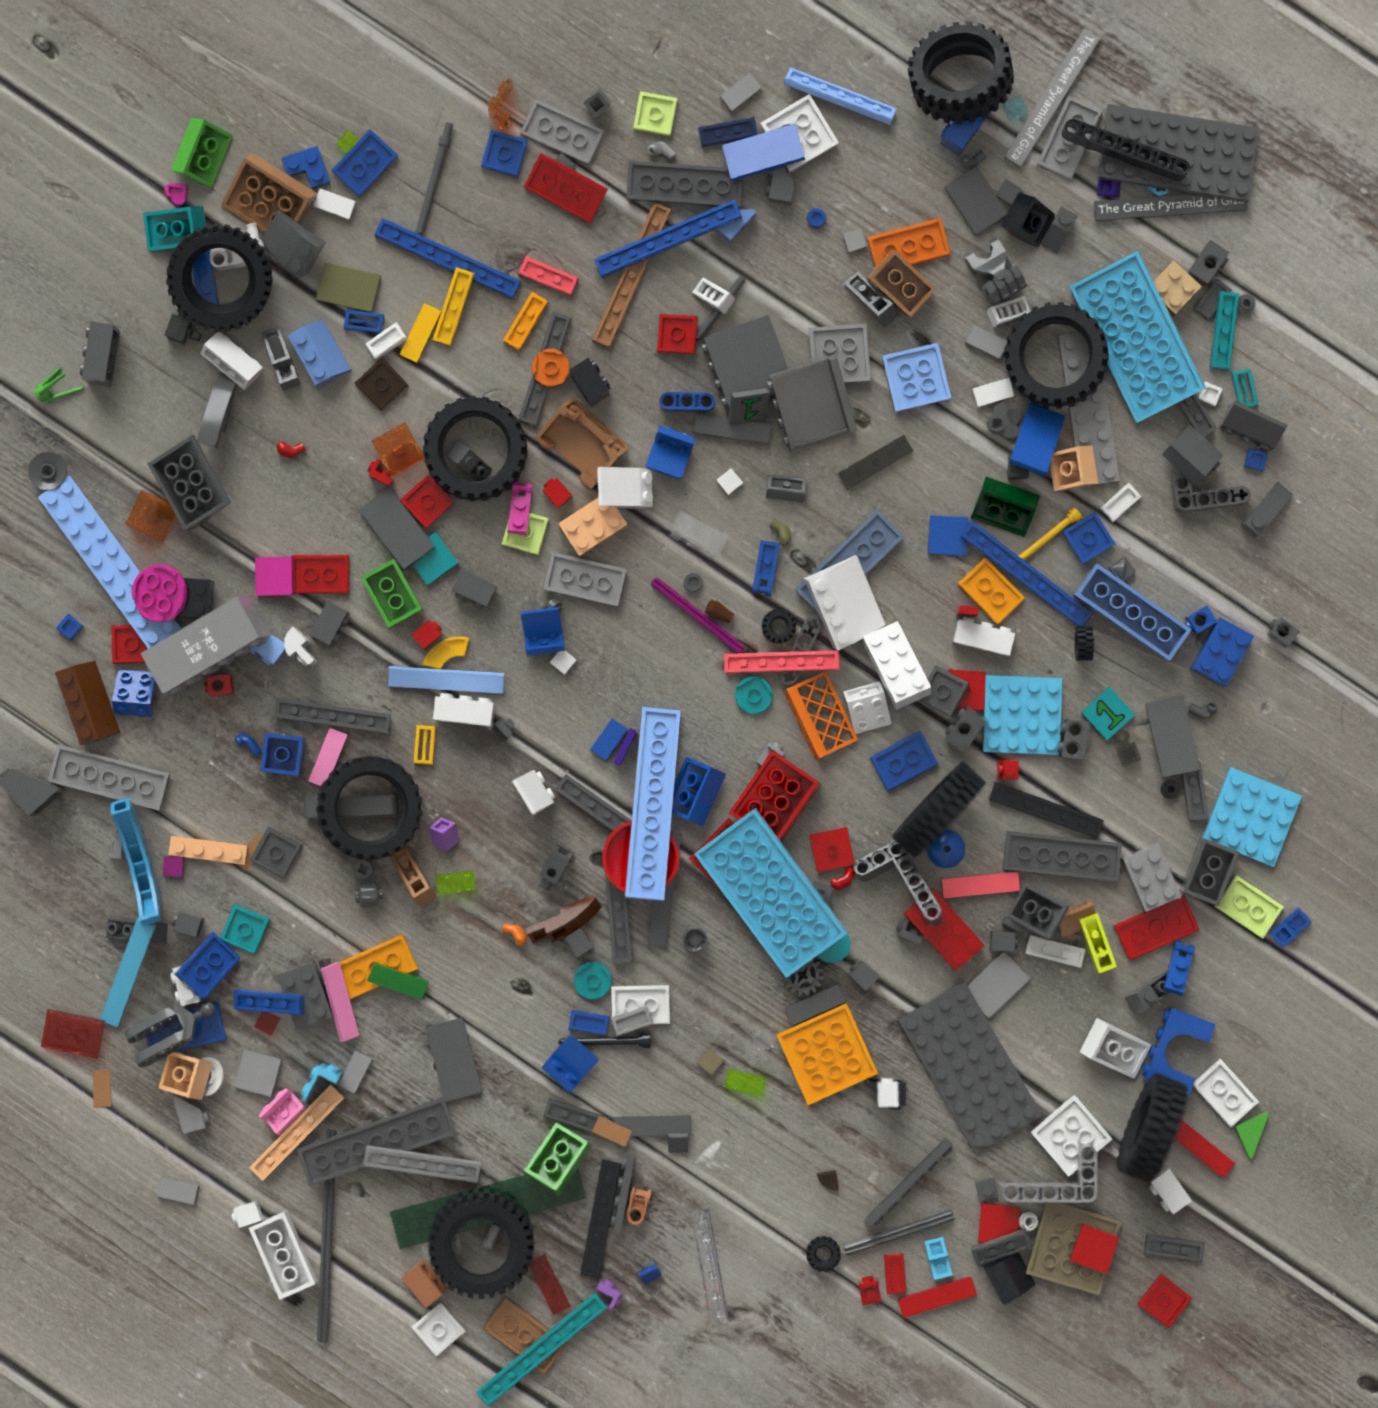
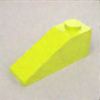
M1098 913L1079 919L1094 969L1100 974L1117 967Z

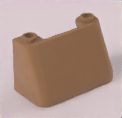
M573 398L558 408L535 437L542 448H555L582 472L580 474L581 483L591 489L598 484V467H613L628 450V446L582 403Z

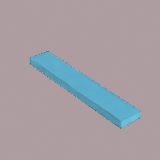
M138 917L103 1009L101 1021L115 1027L119 1026L154 933L155 924L142 926L140 918Z

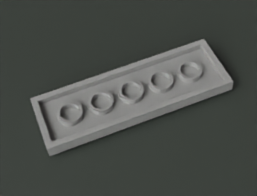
M58 744L48 782L117 800L130 798L132 804L160 811L170 773Z

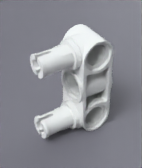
M250 223L245 225L246 231L251 234L250 237L256 238L259 241L260 247L263 246L265 249L264 242L259 237L257 224ZM224 248L210 250V262L217 270L246 266L244 260L231 250ZM223 256L224 262L220 265L215 264V259Z

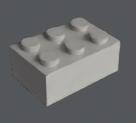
M1155 843L1121 858V862L1143 912L1181 897L1159 844Z

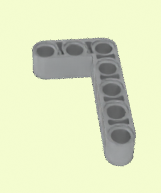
M1088 1144L1079 1147L1077 1153V1183H1005L1001 1187V1195L1008 1202H1093L1097 1197V1151ZM1091 1149L1092 1156L1088 1159L1083 1158L1084 1150ZM1090 1168L1092 1170L1091 1177L1084 1178L1083 1171ZM1014 1188L1015 1194L1012 1197H1006V1189ZM1033 1188V1196L1026 1197L1024 1194L1025 1190ZM1052 1188L1054 1191L1053 1195L1045 1197V1189ZM1066 1188H1072L1073 1194L1070 1197H1064L1063 1195ZM1091 1188V1196L1083 1197L1084 1189Z

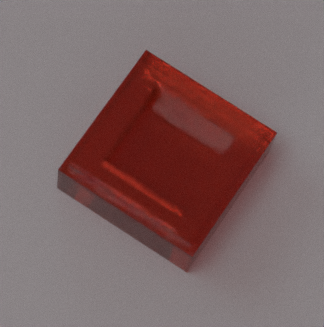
M261 1012L254 1027L272 1036L280 1017L270 1012Z

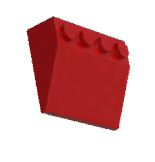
M772 750L731 808L729 814L740 820L756 808L782 843L822 784Z

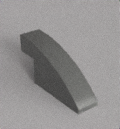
M222 372L219 373L214 384L197 438L199 444L218 448L221 432H226L237 384Z

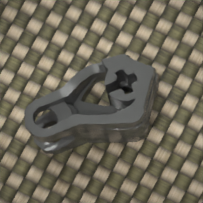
M997 238L989 241L990 250L992 251L989 258L976 257L973 252L965 255L966 264L987 300L994 305L998 304L1001 299L1006 300L1010 298V294H1017L1019 289L1027 286L1022 272L1018 266H1012L1006 255L1005 248Z

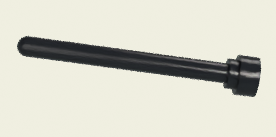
M643 1033L639 1037L576 1038L583 1046L639 1045L643 1046V1048H651V1033ZM561 1038L558 1041L559 1045H561L566 1040V1038Z

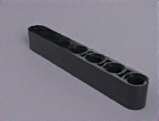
M1069 119L1062 129V137L1068 142L1174 181H1182L1190 170V165L1185 159L1076 119ZM1067 128H1074L1076 133H1070ZM1085 134H1091L1094 139H1087ZM1103 141H1109L1112 146H1106ZM1121 148H1128L1130 153L1123 152ZM1139 154H1145L1148 159L1143 160ZM1157 161H1163L1166 166H1160ZM1175 167L1182 168L1184 173L1177 172Z

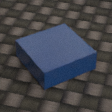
M1249 448L1244 467L1263 472L1268 453Z
M67 614L56 629L72 641L84 626L73 616Z

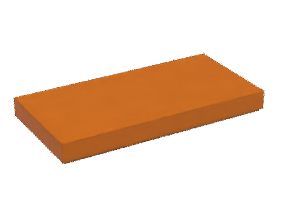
M941 218L867 237L875 268L891 250H896L912 266L951 255Z

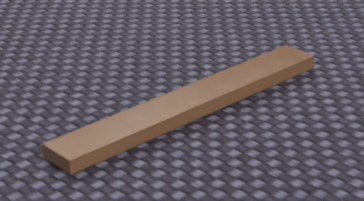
M654 202L637 241L662 231L672 209ZM650 258L623 270L592 339L593 342L610 349Z

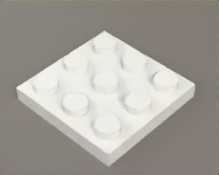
M810 94L760 123L764 132L796 123L805 160L786 165L785 167L789 173L839 144Z
M1075 1095L1071 1096L1031 1131L1032 1135L1068 1177L1077 1170V1153L1080 1146L1088 1144L1098 1152L1112 1140ZM1084 1150L1083 1158H1090L1092 1150Z

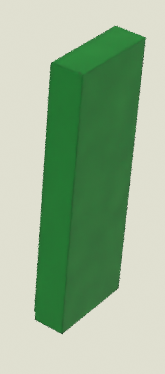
M374 962L368 977V982L420 1000L423 999L429 983L428 980Z

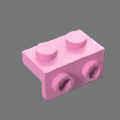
M285 1088L276 1095L270 1104L262 1109L259 1117L266 1121L272 1130L280 1136L301 1115L306 1107L293 1092Z

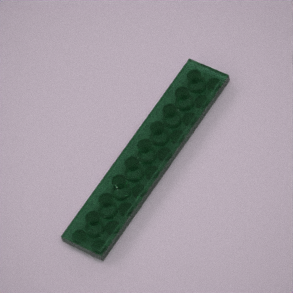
M579 1168L560 1196L533 1181L526 1174L473 1188H479V1193H484V1188L490 1189L489 1193L494 1194L495 1190L500 1191V1196L502 1197L505 1194L509 1195L511 1202L515 1199L518 1202V1207H523L525 1215L586 1198ZM473 1189L468 1190L469 1194L473 1193ZM463 1191L390 1211L399 1248L403 1249L429 1242L430 1228L434 1217H437L438 1210L440 1208L443 1209L444 1203L448 1200L452 1202L453 1196L458 1194L459 1197H462ZM485 1219L473 1220L464 1224L456 1234L491 1225L495 1222Z

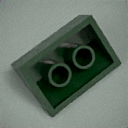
M985 477L971 518L1025 537L1036 512L1040 495Z

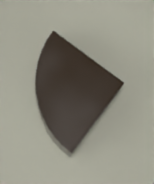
M836 1170L817 1173L819 1181L825 1187L839 1190Z

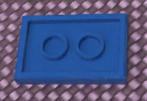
M369 129L331 171L360 197L398 155Z
M921 731L870 757L887 791L938 765Z
M211 932L174 975L202 1001L240 960V957L214 932Z

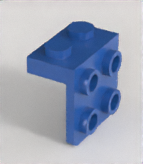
M659 425L654 444L646 462V468L675 479H681L696 438Z
M557 607L521 613L527 656L565 651L561 619Z
M118 671L112 697L114 714L152 717V696L155 679L151 672Z

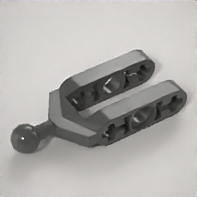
M209 1002L204 1003L199 1011L192 1014L181 1006L176 1005L166 1008L128 1028L124 1033L128 1043H136L178 1019L183 1027L182 1031L139 1052L135 1056L138 1067H147L186 1046L194 1039L196 1020L202 1017H212L216 1011L215 1006Z

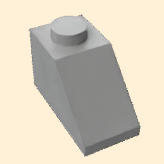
M181 1095L172 1097L183 1134L208 1127L210 1119L208 1112L204 1111L203 1107Z

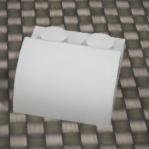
M292 627L287 632L284 640L287 654L292 658L296 657L305 666L313 667L318 663L306 649L311 642L297 628Z

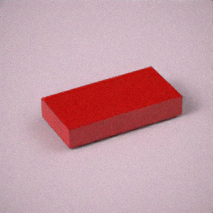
M960 605L956 608V615L976 617L979 608Z
M903 1253L884 1255L886 1294L906 1293Z

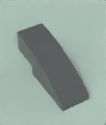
M280 327L262 332L269 357L282 390L300 385L297 371Z

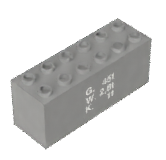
M249 595L237 596L142 652L141 656L163 694L170 693L171 695L179 694L185 691L188 685L192 683L194 685L202 681V676L211 675L219 670L218 667L234 662V657L244 656L251 652L250 648L263 645L267 642L266 638L270 637L271 634Z

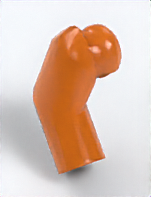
M504 923L502 932L512 934L516 940V945H525L527 935L522 927Z

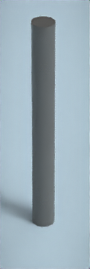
M739 276L728 292L734 297L746 280ZM717 309L712 311L697 331V339L699 341L721 314Z

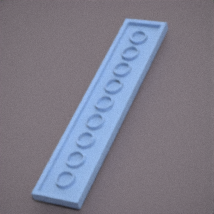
M70 475L65 478L58 488L47 490L38 496L44 507L148 649L181 630L175 619L166 622H153L147 620L139 613L132 599V587L140 571Z
M642 707L625 898L664 901L681 712L678 710Z

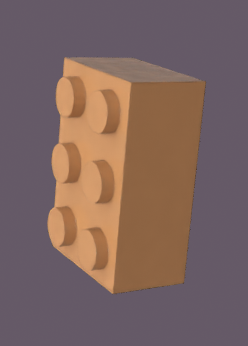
M891 250L866 277L907 317H911L936 290L896 250Z

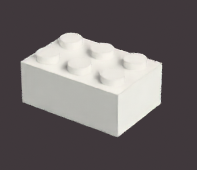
M440 693V697L435 696L433 720L493 727L495 704L491 703V700L488 698H479V701H473L470 696L460 695L459 699H455L452 694Z

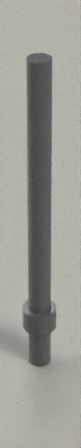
M448 122L445 124L443 135L439 138L438 153L415 231L418 234H423L445 152L451 142L449 138L453 124Z

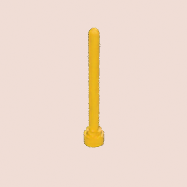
M1073 506L1068 510L1065 519L1022 552L1019 557L1025 561L1069 524L1082 520L1083 516Z

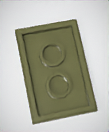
M324 262L316 301L372 313L381 276Z

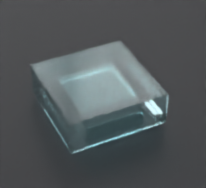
M1021 95L1011 98L1003 104L1009 121L1028 113Z

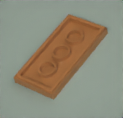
M508 1297L504 1298L483 1327L486 1332L517 1355H520L550 1330ZM568 1342L564 1343L540 1363L536 1369L545 1375Z

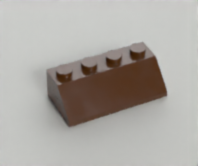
M95 660L55 672L80 745H87L121 733Z

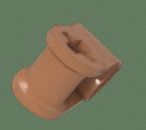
M632 1186L627 1219L631 1224L638 1225L643 1221L651 1190L645 1191ZM634 1210H638L641 1213V1218L637 1221L632 1220L630 1217V1213Z

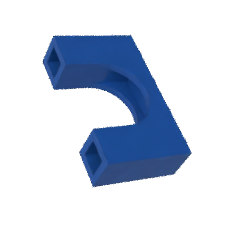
M1169 1007L1162 1016L1164 1023L1162 1028H1158L1155 1038L1157 1042L1149 1051L1148 1056L1151 1058L1149 1063L1144 1065L1142 1075H1144L1143 1079L1146 1081L1154 1073H1159L1184 1083L1188 1087L1189 1097L1195 1078L1175 1071L1168 1065L1165 1058L1166 1046L1172 1038L1181 1034L1191 1035L1209 1042L1216 1024Z

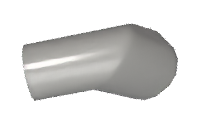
M654 142L647 147V152L650 155L663 154L669 160L676 155L664 142Z

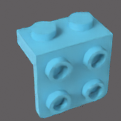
M322 1063L319 1066L316 1065L309 1076L312 1078L311 1082H308L307 1085L305 1084L300 1095L303 1096L301 1101L305 1102L310 1098L320 1076L337 1083L343 1075V1072L340 1071L341 1068L334 1064L327 1065Z

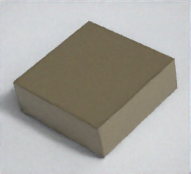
M708 1048L697 1064L713 1075L724 1060Z

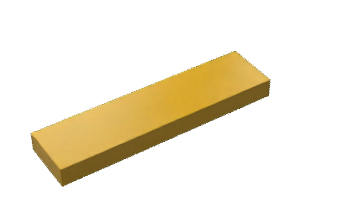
M456 267L432 340L448 346L452 345L475 273Z

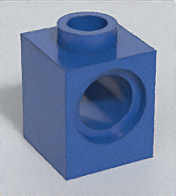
M1208 605L1185 618L1187 621L1185 625L1192 629L1190 633L1193 632L1194 635L1217 622ZM1196 616L1203 618L1204 623L1202 626L1196 625Z

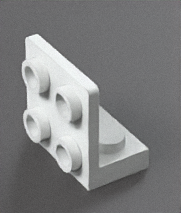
M880 681L843 691L855 734L891 725L887 701Z

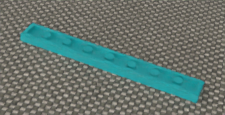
M594 1292L476 1391L477 1395L489 1407L607 1309V1305Z

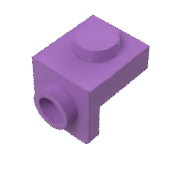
M608 1279L605 1281L600 1280L597 1289L612 1297L608 1309L612 1310L613 1306L618 1307L622 1299L620 1296L621 1290L615 1287L616 1284Z

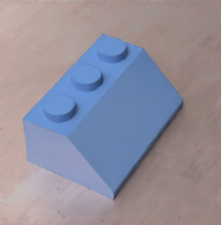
M324 320L303 326L287 335L317 388L351 370Z

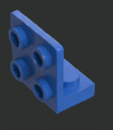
M569 1035L541 1068L565 1090L571 1093L599 1059L576 1038Z

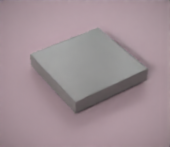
M244 1049L234 1087L272 1097L282 1059Z

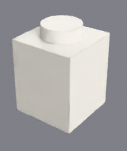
M881 1078V1082H877L878 1107L898 1106V1083L893 1081V1078Z
M258 1200L233 1209L232 1218L239 1228L263 1219Z

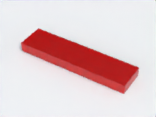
M1182 1120L1175 1140L1224 1178L1235 1163Z
M968 1276L898 1298V1303L903 1318L976 1296L977 1293L972 1277Z

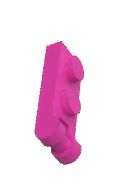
M519 482L513 483L507 533L526 535L532 491L531 483H527V485L519 484ZM518 492H526L525 496H518Z

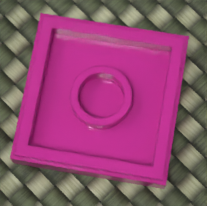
M294 557L255 558L256 596L294 595Z

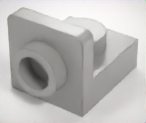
M776 742L773 745L769 743L756 762L762 765L772 750L783 757L785 755L782 752L784 748Z

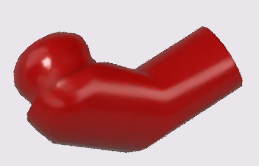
M279 442L276 446L277 452L288 458H293L306 451L302 442L293 447L286 445L285 442Z
M847 867L844 877L831 880V887L835 888V890L849 887L855 874L854 869Z

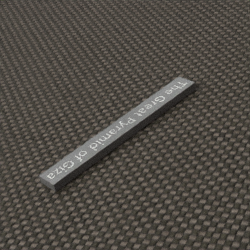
M1085 28L1083 29L1004 158L1019 168L1022 166L1100 40L1098 36Z

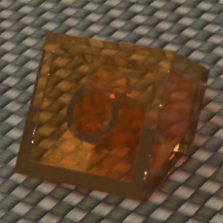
M405 422L372 440L391 476L398 474L425 458Z
M141 490L125 525L164 542L176 515L168 502Z

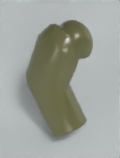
M773 519L769 527L779 532L780 539L778 541L781 545H788L792 538L789 527Z

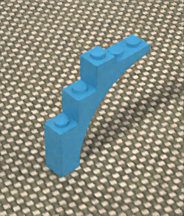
M130 798L112 802L111 815L117 827L131 871L140 922L142 926L161 921V891L153 873L152 859L145 845L143 828Z

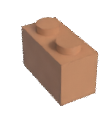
M424 1259L401 1278L406 1288L414 1293L417 1301L423 1304L425 1308L442 1296L448 1289Z

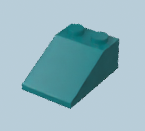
M203 206L143 213L148 251L176 248L185 236L193 233L198 228L200 230L203 226H206Z

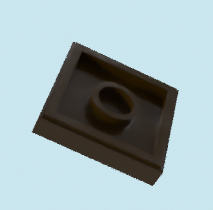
M383 357L355 382L356 386L380 411L409 386Z

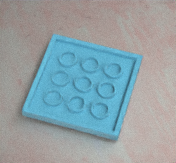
M986 675L984 717L987 720L983 725V752L1060 755V753H1057L1061 736L1062 678Z
M1230 767L1202 838L1274 867L1302 796Z

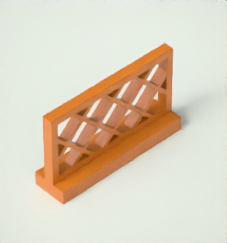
M826 671L783 691L815 760L858 741ZM824 677L826 682L825 690L814 687L817 679ZM801 686L811 688L808 698L800 696L797 688ZM813 690L823 693L820 703L810 699ZM826 694L833 697V707L823 704ZM809 702L819 706L816 715L808 713L807 706ZM821 707L831 710L828 720L818 717ZM834 712L841 714L843 718L841 725L831 722ZM817 720L827 723L824 733L816 730L815 724ZM830 724L839 727L836 737L826 734ZM842 729L849 731L852 737L851 740L844 741L839 739ZM825 737L835 740L833 748L827 751L823 745Z

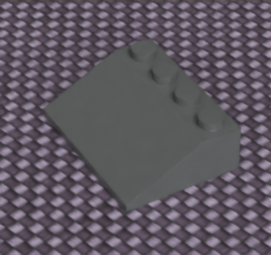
M191 435L148 463L150 470L184 531L197 528L231 503L194 435Z

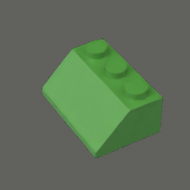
M191 117L171 171L212 188L233 135L204 119Z

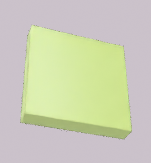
M640 91L633 130L671 137L678 98Z
M529 513L526 535L507 533V524L502 545L539 555L549 518Z

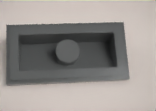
M769 474L766 498L804 502L807 479Z

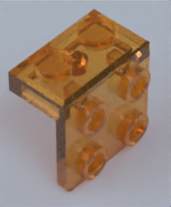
M510 78L507 81H502L498 87L499 93L496 97L493 96L487 104L489 107V117L494 120V124L500 129L506 128L507 130L513 124L512 117L501 107L514 88L513 81Z

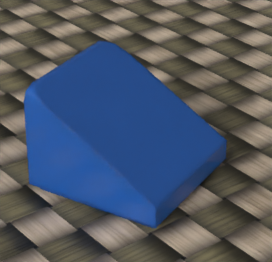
M653 1263L640 1270L639 1276L645 1284H648L661 1277L662 1273L658 1265Z

